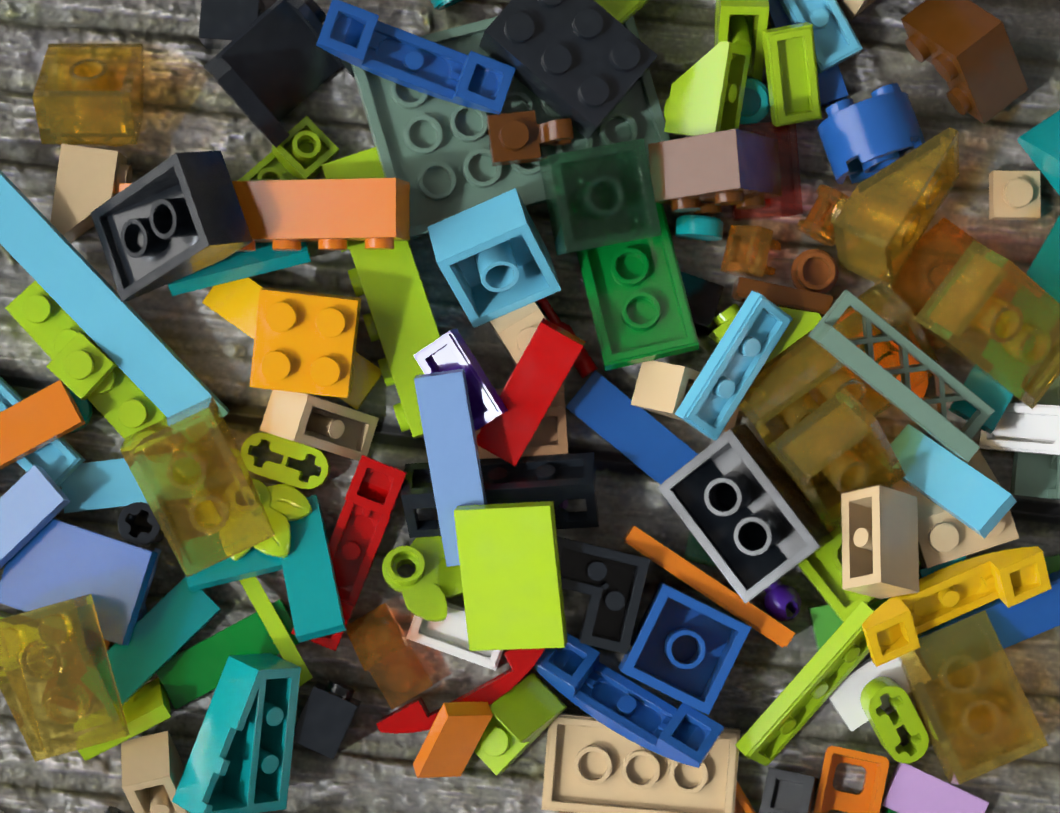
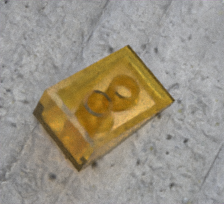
M951 127L947 128L858 184L849 199L843 198L840 200L831 218L839 266L890 289L960 176L958 130Z
M973 240L914 320L1026 406L1033 409L1060 374V303L1009 259Z
M213 396L125 438L120 451L186 577L275 536L235 439Z
M91 594L0 619V690L35 762L130 735Z
M985 610L919 638L920 648L898 657L923 725L928 733L930 743L949 784L960 785L1048 746Z

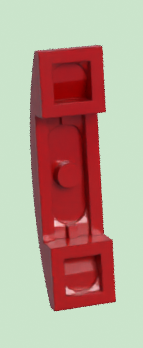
M365 455L361 456L344 499L346 501L329 541V549L346 628L381 545L407 472ZM293 627V630H292L291 634H294V635H295V631H294V627ZM345 631L309 641L336 651Z
M545 648L504 650L503 654L511 669L451 702H488L491 705L523 679L535 665ZM419 697L379 719L376 725L380 733L399 734L427 731L431 729L441 707L430 713L422 697Z

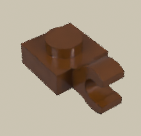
M535 110L487 115L486 119L492 166L538 162L541 159L540 147L571 144V139L574 138L571 118L537 124Z

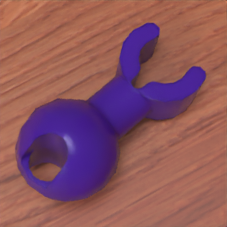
M779 579L764 590L766 592L764 606L766 613L777 621L786 622L794 619L799 614L802 601L799 592L794 587L782 584ZM786 608L793 613L791 617H787Z

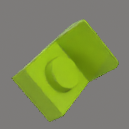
M531 673L490 705L493 716L474 752L496 776L501 775L567 706L535 673Z

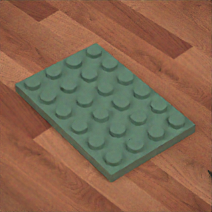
M632 16L623 26L640 39L634 17ZM496 17L420 37L466 55L473 51L494 59L479 45L484 31ZM351 64L384 177L399 178L410 182V240L429 235L428 226L514 188L517 189L527 208L650 173L648 144L670 140L669 133L664 132L665 120L650 70L648 69L589 139H586L572 126L574 138L571 139V144L540 147V161L492 166L486 119L487 115L495 114L451 103L415 91ZM513 76L500 114L535 110L537 124L563 119Z

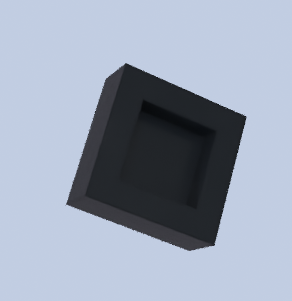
M769 767L759 813H812L819 779L813 776Z

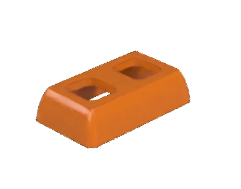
M828 747L825 751L813 813H827L830 810L847 813H880L889 769V760L884 756L847 748ZM847 763L861 766L865 769L863 789L860 793L854 794L834 789L833 780L838 764Z

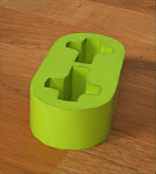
M259 432L249 436L241 447V459L244 466L254 474L301 489H315L322 486L330 476L331 465L329 458L321 450L270 433ZM264 440L269 441V450L284 455L281 464L265 461L262 468L257 466V457L251 455L253 446L261 447ZM309 454L316 457L315 465L321 467V473L319 476H310L308 482L301 480L302 472L288 467L291 458L306 461Z
M878 677L872 679L863 688L860 702L881 745L895 761L900 763L918 761L928 749L929 737L908 694L891 678ZM886 693L890 696L888 702L893 710L890 714H887L880 707L882 705L880 697ZM901 726L909 733L907 736L909 743L903 747L900 745L901 738L896 730Z

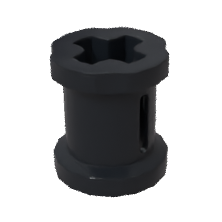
M136 502L126 506L120 513L117 522L118 531L122 538L134 545L148 546L160 542L167 535L169 529V522L166 519L165 511L158 505L144 502ZM149 514L147 521L153 525L152 531L141 532L138 535L140 526L134 523L137 516L146 517Z

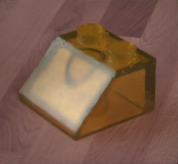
M49 44L32 96L41 144H107L113 147L137 144L143 121V44Z

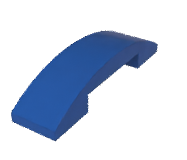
M340 0L331 1L316 46L363 70L415 91L476 110L498 115L501 113L516 69L515 67L473 51L466 55L378 21L379 15Z
M567 633L568 642L565 648H545L534 665V669L545 680L591 717L628 740L654 753L699 768L724 731V726L682 702L677 709L600 663L599 651L587 644L580 643L579 639Z

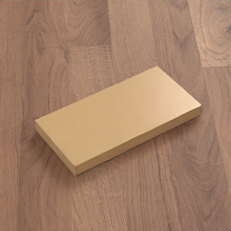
M561 713L548 726L541 810L574 813H734L739 749L735 744L740 740L741 730L739 728L725 727L701 766L697 768L654 753L616 733L590 715Z

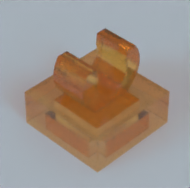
M731 225L720 271L734 276L763 277V275H774L776 269L766 265L769 250L780 251L782 245L777 240L772 239L773 230L762 226Z

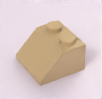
M980 450L974 454L969 462L963 460L1000 486ZM895 474L887 476L891 489L917 496L919 561L923 568H930L1019 539L1010 510L986 538H983Z

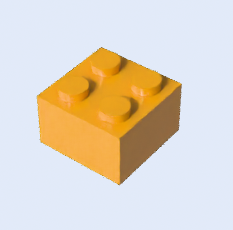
M271 287L261 288L259 291L249 387L348 398L352 388L361 298Z

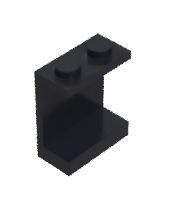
M277 0L203 66L275 147H278L290 136L279 122L340 67L354 77L350 63L316 46L326 14L314 0Z

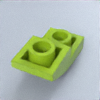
M306 116L288 131L290 136L278 147L272 145L271 152L238 181L314 179L323 170L321 165L329 163L338 154L339 148Z

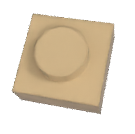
M993 170L989 173V220H1038L1041 218L1040 171Z

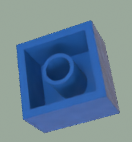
M660 582L630 642L628 654H624L618 668L622 673L709 715L752 627Z

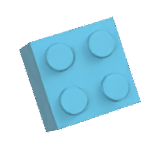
M516 188L427 227L436 262L474 328L561 291L550 253Z

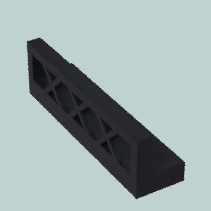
M594 452L520 457L516 466L501 458L480 459L487 504L553 501L556 529L599 527V513L595 490L596 463ZM429 463L405 464L404 471L407 472V475L402 485L401 498L409 537L441 536L439 520L419 521L417 509H436ZM586 499L587 511L568 512L559 505L565 500Z

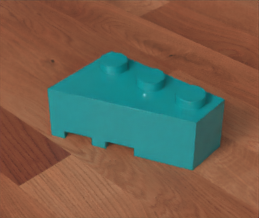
M272 653L228 656L172 802L190 813H259L287 808L301 667Z

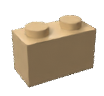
M880 485L842 493V589L879 599L918 593L917 496Z

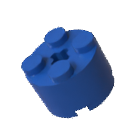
M898 83L882 86L871 93L872 98L858 103H854L853 99L849 98L838 101L826 108L828 118L821 122L817 131L837 184L843 185L848 175L852 184L877 178L901 168L900 158L911 152L914 160H916L928 150L908 94L901 92Z

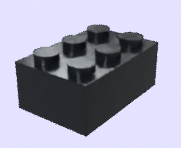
M511 0L484 31L479 45L496 61L515 67L513 76L563 119L571 118L572 126L586 139L591 137L647 72L658 56L595 0Z

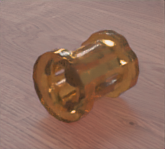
M819 184L815 191L818 197L806 219L799 220L796 228L809 238L833 247L837 240L834 236L845 214L854 210L856 203L844 193L832 187Z

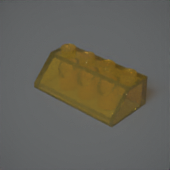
M880 280L857 297L941 366L912 309L883 280ZM849 306L833 327L846 338L863 337L862 316ZM871 324L872 335L883 334ZM810 332L762 367L737 407L745 422L788 479H791L893 405L808 336ZM890 341L873 343L875 362L883 368L900 366L899 350ZM864 344L856 345L865 353ZM929 370L913 373L910 376L911 390L934 374Z

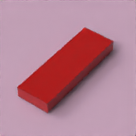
M543 318L499 396L508 411L481 428L476 437L477 445L516 466L586 341Z

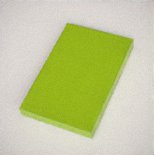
M553 501L457 506L454 509L469 651L565 648L568 640Z

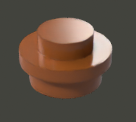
M809 249L796 257L792 263L790 274L795 288L826 294L835 286L839 271L835 259L829 253L821 249Z

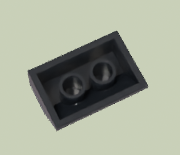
M746 423L729 429L657 487L745 604L834 539Z

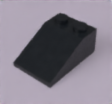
M221 151L175 153L91 212L121 302L130 301L220 262L253 242Z

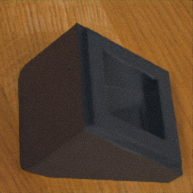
M681 272L694 326L709 331L724 286Z

